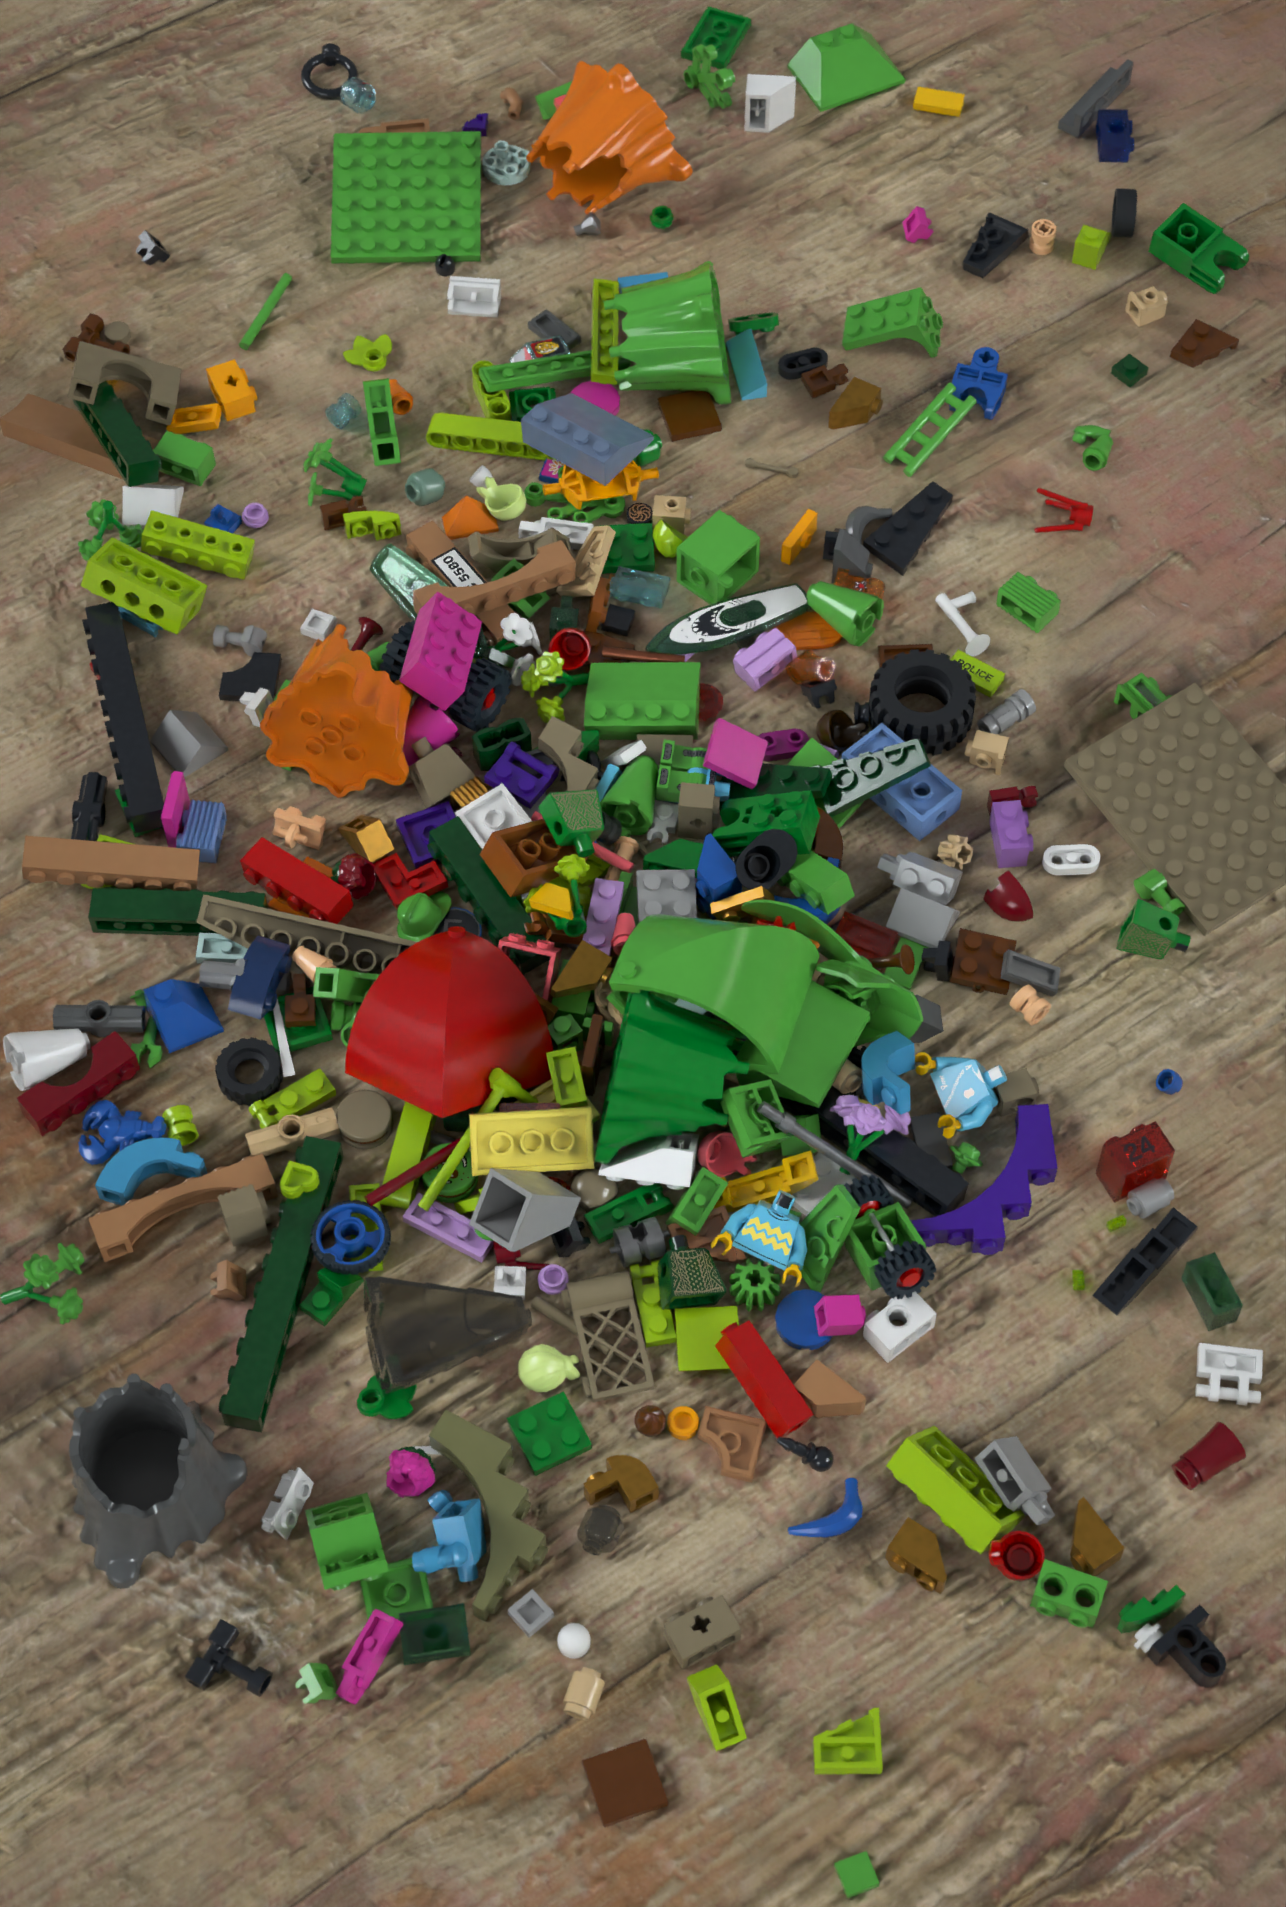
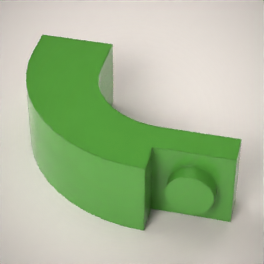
M389 378L363 381L374 465L401 463Z
M316 967L313 997L362 1004L365 993L371 988L380 974L362 973L340 968Z

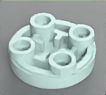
M498 141L495 143L494 148L490 149L482 159L483 173L489 181L498 185L520 183L528 177L531 171V163L526 159V155L530 152L527 149L509 145L506 141Z

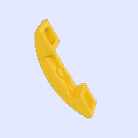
M812 1151L782 1159L783 1165L731 1181H727L725 1177H722L723 1180L728 1182V1185L713 1209L725 1205L727 1213L735 1212L748 1204L757 1205L760 1200L768 1203L774 1202L779 1190L792 1195L819 1180Z

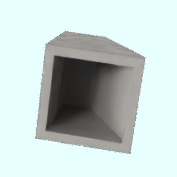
M490 1168L469 1225L509 1251L515 1252L569 1227L581 1197L540 1172Z

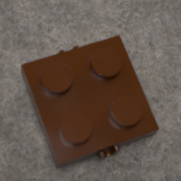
M960 928L957 936L950 983L972 987V990L976 993H982L985 990L1007 995L1010 982L1000 978L1003 956L1008 949L1015 951L1017 941Z

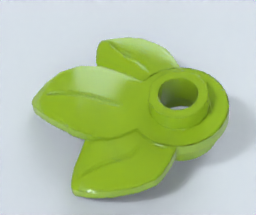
M387 334L381 335L374 342L357 335L354 340L353 349L344 351L343 356L352 365L363 366L368 371H379L387 364L386 356L392 351V343Z

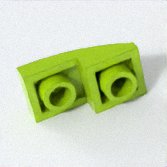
M358 511L343 514L345 532L348 539L374 533L376 541L402 535L400 517L397 513Z

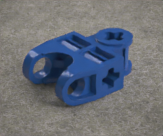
M982 347L975 351L971 365L957 364L952 379V384L956 387L953 395L962 401H965L969 395L973 396L977 404L982 406L984 418L993 420L1000 409L1005 394L1008 374L997 372L999 362L997 351L989 347ZM952 406L949 407V411H956Z

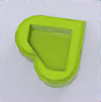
M289 1160L280 1180L282 1194L286 1198L294 1199L301 1196L303 1192L315 1190L320 1182L318 1172L313 1167Z

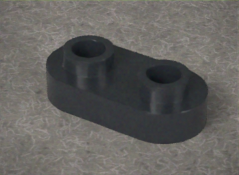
M816 347L783 355L778 362V373L781 377L788 380L799 379L801 374L825 365L827 368L828 355L823 349Z

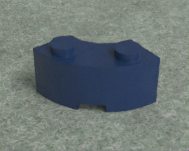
M257 936L243 958L245 961L244 972L241 976L236 975L228 1010L261 1020L269 1011L274 1009L277 1002L276 991L284 974L289 972L292 965V957L289 956L291 945L262 936Z

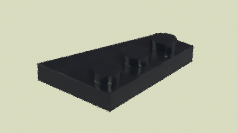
M989 212L986 216V223L984 226H981L978 232L976 242L972 243L963 260V270L984 278L1029 237L1028 229Z

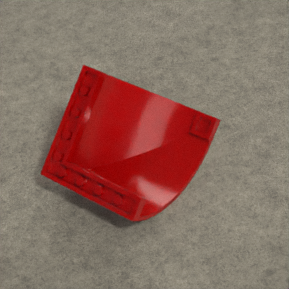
M454 926L448 928V931L427 937L407 948L375 980L363 999L351 1029L345 1059V1073L438 1117L444 1118L484 1104L492 1092L489 1075L495 1068H501L518 1081L524 1090L549 1081L551 1075L546 1053L553 1051V1045L542 1008L534 991L518 967L504 952L488 940L465 931L464 927Z

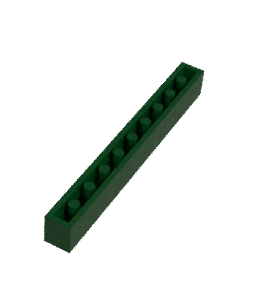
M306 1136L303 1147L298 1146L295 1162L315 1168L320 1182L315 1190L303 1192L298 1198L282 1199L280 1203L279 1217L281 1219L278 1227L274 1226L270 1238L272 1248L270 1254H265L262 1263L263 1278L262 1281H257L254 1288L253 1298L256 1301L253 1309L247 1311L245 1337H240L236 1348L238 1360L236 1366L232 1365L230 1367L227 1383L230 1386L227 1395L223 1394L219 1403V1413L222 1414L226 1426L262 1433L314 1258L311 1247V1229L321 1212H324L329 1207L344 1156L341 1142Z

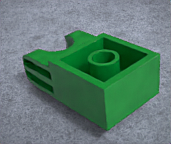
M1182 203L1153 232L1148 251L1213 294L1220 292L1225 284V274L1217 266H1227L1233 270H1239L1249 261V254L1245 247L1225 235L1221 227L1185 203Z
M811 790L729 799L723 803L720 809V816L726 826L717 828L712 836L727 855L732 857L739 856L764 831L779 829L786 831L793 837L797 845V855L810 854L820 815Z

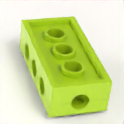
M113 537L88 560L81 587L89 590L91 593L101 596L118 607L125 608L137 614L140 618L149 620L161 626L164 630L177 635L200 611L208 585Z

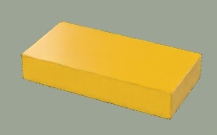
M917 87L913 109L960 117L965 94Z

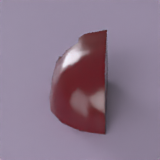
M1009 870L997 878L1000 884L994 890L990 891L987 889L983 900L1001 918L1009 921L1032 919L1033 908L1026 891Z

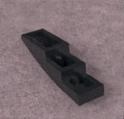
M1173 1207L1155 1229L1152 1228L1135 1249L1132 1248L1092 1296L1118 1316L1179 1252L1198 1230V1227Z

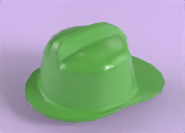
M439 891L428 896L421 892L403 900L397 910L399 922L397 926L398 936L402 939L416 942L432 936L451 908L452 903L449 895Z

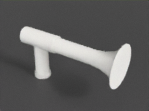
M970 591L968 594L951 600L945 593L939 594L936 597L937 604L948 618L953 621L968 642L965 649L966 653L970 656H977L985 651L990 644V637L986 634H976L957 609L967 604L975 603L976 596L974 592Z

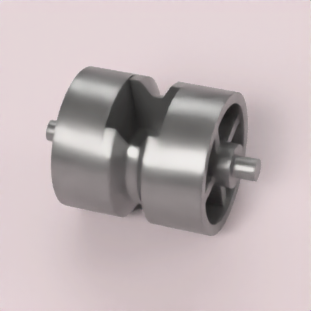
M651 1217L638 1221L636 1227L628 1224L613 1229L615 1243L614 1247L609 1248L611 1254L617 1253L622 1265L628 1267L641 1263L643 1257L651 1260L664 1256L666 1253L665 1237L670 1236L668 1230L662 1231L656 1217Z

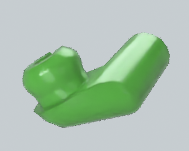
M1095 425L1077 426L1073 431L1075 433L1072 440L1073 442L1084 444L1087 437L1096 440L1101 435L1110 437L1111 430Z

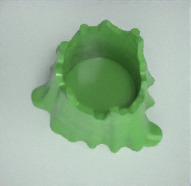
M706 261L689 272L621 288V294H615L614 299L604 301L605 310L617 309L627 313L622 320V329L628 338L619 346L609 347L610 357L621 356L636 363L624 370L614 371L615 381H617L620 391H706L714 397L717 404L732 403L719 288L711 261Z

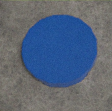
M809 1289L797 1290L785 1296L778 1304L775 1315L776 1330L781 1339L792 1348L815 1350L827 1344L833 1337L819 1336L814 1306L825 1296L822 1293Z

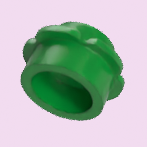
M657 206L652 210L649 219L654 227L665 229L672 225L674 215L667 206Z

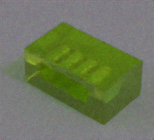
M1124 1215L1108 1221L1106 1227L1109 1232L1125 1226L1127 1220Z
M1072 1270L1073 1290L1085 1289L1083 1270Z

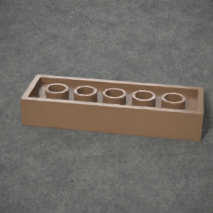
M28 393L13 410L0 417L3 436L123 479L79 411ZM143 435L145 440H149L153 450L159 440Z

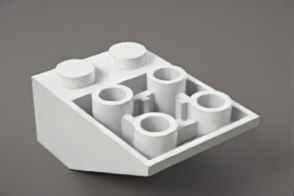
M682 1132L680 1136H656L624 1146L618 1150L610 1163L601 1165L599 1175L606 1176V1179L611 1181L632 1179L641 1185L661 1183L666 1184L671 1189L690 1187L696 1169L699 1134Z

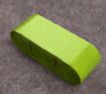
M486 360L476 362L472 367L473 389L485 418L511 421L510 402L505 390L487 392L479 376L480 368L494 365Z

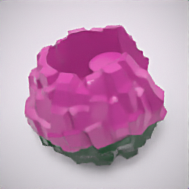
M410 1446L394 1450L390 1454V1470L386 1473V1486L392 1492L397 1493L402 1498L407 1496L414 1497L419 1496L427 1488L432 1487L435 1482L436 1468L431 1461V1456H428L421 1448L415 1449V1447Z

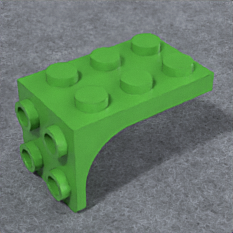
M920 287L847 307L842 345L848 351L894 338H907L920 343L927 350L930 357L933 358L937 357L938 347L941 346L940 330L943 328V320L941 315L937 314L933 308L931 298L926 296Z

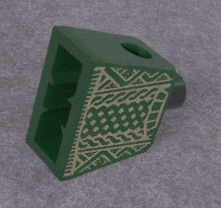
M677 1235L670 1238L668 1242L671 1250L665 1253L657 1266L662 1310L716 1305L727 1291L709 1250L706 1248L690 1249L685 1235Z

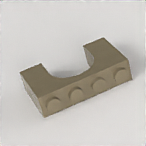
M80 341L74 361L68 398L93 405L98 386L101 382L107 380L125 381L135 385L145 394L147 398L145 419L171 425L177 404L181 368Z

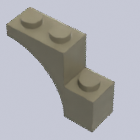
M552 527L540 534L521 539H497L485 536L477 531L469 536L471 558L485 565L494 573H498L513 558L525 566L536 557L537 548L560 540L563 541L571 555L572 551L570 539Z
M552 716L538 738V750L547 755L558 766L565 779L567 791L596 789L600 782L598 780V768L577 758L584 746V743L581 742L582 731Z

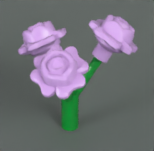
M854 1095L839 1096L836 1100V1105L830 1108V1112L838 1113L839 1116L843 1117L844 1126H847L849 1143L846 1155L854 1161L857 1160L860 1151L884 1133L887 1135L892 1130H895L905 1135L909 1134L908 1125L911 1122V1118L908 1112L900 1115L885 1104L886 1113L884 1118L877 1106L861 1103L858 1096ZM853 1125H855L858 1132L856 1138H854ZM875 1131L872 1135H870L863 1142H861L864 1135H867L868 1133ZM840 1166V1172L847 1175L851 1174L849 1171Z

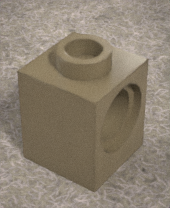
M1027 1068L1007 1073V1081L994 1087L999 1101L996 1107L1000 1117L1016 1113L1019 1105H1035L1036 1097L1039 1095V1087L1036 1079L1030 1077Z

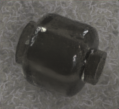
M600 1504L586 1511L577 1530V1537L587 1553L599 1556L601 1553L613 1552L624 1530L623 1520L616 1509Z

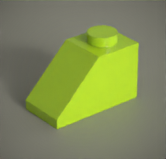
M1083 225L1075 241L1072 263L1096 270L1112 233Z
M716 1664L687 1676L696 1708L716 1752L747 1739L730 1682L719 1666Z

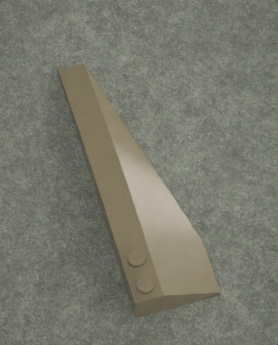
M204 894L197 919L198 924L246 948L250 947L257 936H262L291 945L290 957H292L294 951L299 946H304L332 959L336 968L370 974H381L399 954L417 943L416 941ZM292 960L290 970L297 974L304 973L296 962ZM305 974L306 979L312 981V980Z

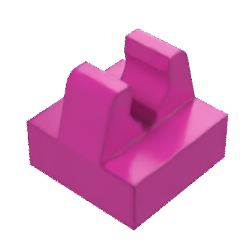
M916 206L902 222L906 240L915 243L918 238L928 239L933 234V230L928 228L931 220L926 217L924 208Z

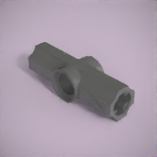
M93 1000L87 1005H56L53 1010L54 1030L78 1028L81 1032H91L96 1037H106L114 1031L143 1032L146 1025V1010L144 1006L109 1005L103 1000Z

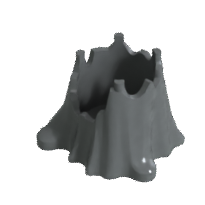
M131 1374L127 1378V1383L122 1387L109 1388L99 1394L94 1405L86 1408L78 1407L73 1412L75 1418L72 1427L73 1436L69 1444V1455L74 1472L72 1484L77 1489V1497L73 1508L76 1514L85 1517L79 1536L81 1542L92 1545L95 1548L94 1565L98 1570L106 1572L110 1583L114 1587L124 1589L134 1585L140 1576L142 1562L151 1552L158 1551L168 1558H172L176 1553L177 1547L185 1541L191 1540L200 1544L206 1542L212 1528L220 1524L224 1519L227 1497L243 1484L248 1473L246 1463L239 1455L224 1453L214 1448L212 1445L214 1432L203 1422L201 1410L197 1402L185 1403L173 1390L171 1384H163L158 1389L141 1380L139 1375Z

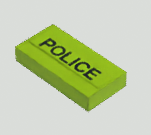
M959 649L950 659L951 661L955 659L962 664V670L966 669L972 676L971 680L975 683L976 690L990 698L1005 679V673Z

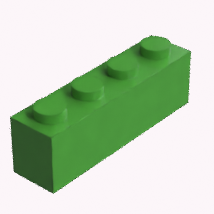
M811 850L810 854L797 855L791 869L777 881L780 886L789 888L796 897H802L808 901L811 907L814 909L818 908L827 915L855 896L848 874Z

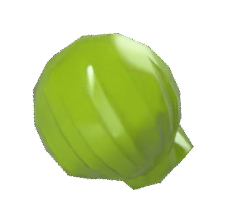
M662 519L655 525L653 530L655 546L665 557H676L677 547L688 538V536L677 531Z

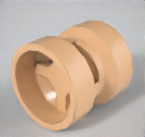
M1040 219L1033 223L1029 248L1035 254L1046 255L1052 252L1056 235V225L1052 221Z
M1030 984L1023 986L1013 996L1009 1004L1016 1012H1021L1024 1015V1019L1031 1026L1040 1022L1051 1008V1004L1045 998H1039L1037 991Z

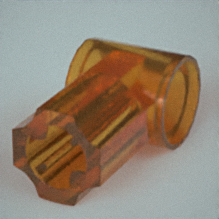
M806 650L785 666L787 675L797 685H801L806 680L828 682L834 677V670L836 668L833 659L817 656L811 650Z

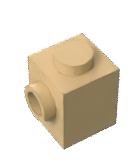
M655 495L652 529L654 530L655 525L662 519L668 525L684 534L685 524H690L691 508H686L687 497Z

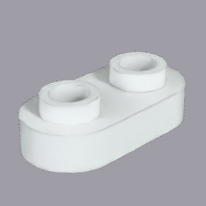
M1054 845L1045 850L1042 865L1052 875L1091 874L1098 869L1101 857L1099 851L1092 845Z

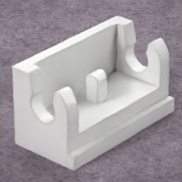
M450 276L447 299L449 300L448 314L498 318L501 302L500 279Z

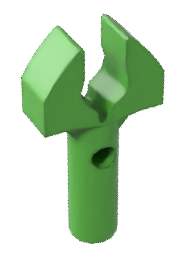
M152 1016L148 1018L143 1041L140 1044L131 1045V1049L137 1056L139 1066L141 1056L149 1050L150 1054L147 1061L149 1068L161 1060L163 1053L161 1046L154 1044L158 1030Z

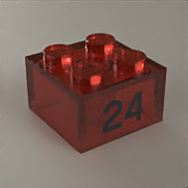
M1156 1121L1148 1125L1140 1124L1133 1128L1129 1134L1120 1138L1119 1136L1112 1137L1104 1143L1095 1174L1115 1203L1128 1197L1129 1191L1153 1178L1166 1179L1175 1149Z

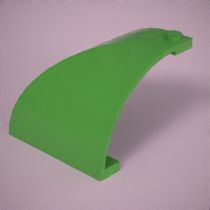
M652 914L644 918L629 935L618 957L609 980L611 990L634 993L646 990L669 995L712 1012L737 1028L754 1044L748 1060L750 1071L779 1074L820 955L816 946L809 938L788 928Z

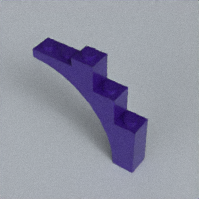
M1048 1104L1018 1106L1015 1117V1145L1006 1167L995 1182L980 1196L957 1210L932 1218L911 1221L926 1247L943 1243L958 1246L971 1242L972 1253L992 1255L1003 1251L1006 1238L1003 1218L1019 1220L1023 1217H1028L1032 1204L1029 1184L1033 1183L1036 1186H1043L1055 1180L1057 1162Z

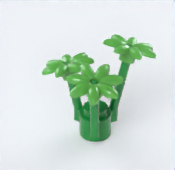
M332 438L324 443H316L312 451L308 452L309 458L303 464L304 472L307 473L310 467L316 468L321 464L344 478L341 488L345 489V491L325 489L322 485H316L317 472H315L311 477V485L309 487L308 505L312 507L314 495L321 496L326 494L342 497L350 501L352 497L361 495L367 479L353 472L332 457L333 454L328 451L332 447Z

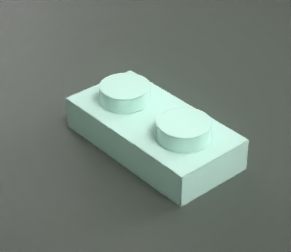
M199 933L196 961L200 964L204 960L235 963L236 960L244 958L248 948L218 933Z

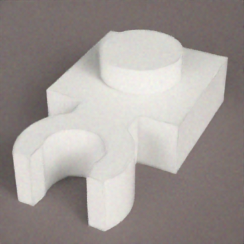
M655 800L653 824L647 833V840L650 843L653 839L660 838L662 839V845L663 843L668 844V833L675 834L678 825V804Z

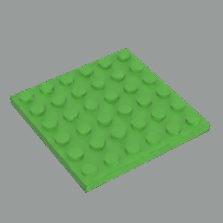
M481 131L334 133L331 263L436 262V258L441 254L452 256L454 262L481 261Z

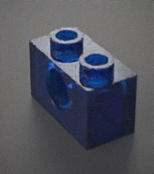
M1098 110L1095 130L1099 162H1128L1129 153L1134 152V137H1130L1132 135L1133 122L1128 120L1127 110Z

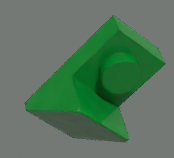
M327 1268L319 1270L317 1272L319 1283L300 1304L301 1311L325 1327L364 1282L362 1277L357 1274H338Z

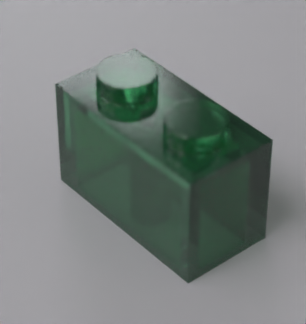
M1214 1252L1187 1262L1181 1279L1208 1331L1236 1322L1243 1305L1216 1253Z

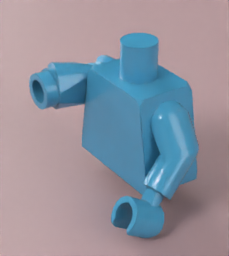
M437 1491L428 1498V1503L436 1512H439L432 1519L438 1546L423 1548L420 1552L413 1553L412 1564L414 1571L430 1574L444 1568L457 1567L460 1582L473 1581L479 1578L476 1563L487 1550L480 1498L453 1502V1498L448 1491Z

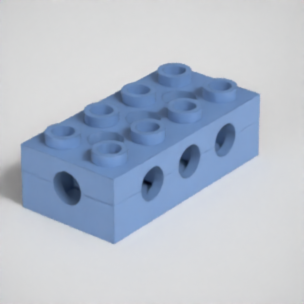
M881 723L844 751L842 758L848 760L859 757V754L868 751L871 753L882 751L884 747L905 741L885 724ZM931 764L930 767L876 794L870 799L917 840L921 841L959 810L962 790Z

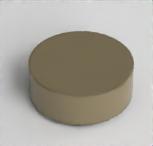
M115 321L105 327L104 333L108 343L114 345L117 341L126 344L131 339L130 328L124 322Z

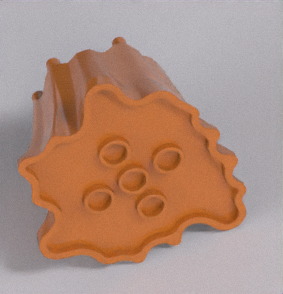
M579 61L576 64L573 81L564 100L538 140L532 145V151L526 155V159L530 163L541 157L540 162L543 168L553 171L552 188L546 193L550 200L553 201L561 194H569L580 206L593 200L584 211L586 215L590 212L595 213L640 185L663 181L683 182L693 173L689 162L671 144L675 136L666 126L667 115L660 109L655 99L638 85L629 69L620 63L615 64L607 72L599 65H589Z
M342 624L336 625L334 631L323 642L317 639L289 685L280 690L277 699L268 705L264 718L260 723L262 732L272 741L266 752V757L270 763L278 767L303 768L309 773L313 783L325 786L337 798H343L350 791L364 790L366 782L371 778L380 779L391 785H402L406 781L409 767L403 753L406 723L414 693L412 689L399 680L393 683L390 680L389 673L386 671L373 670L370 657L364 651L349 650L348 640L343 639L346 627Z

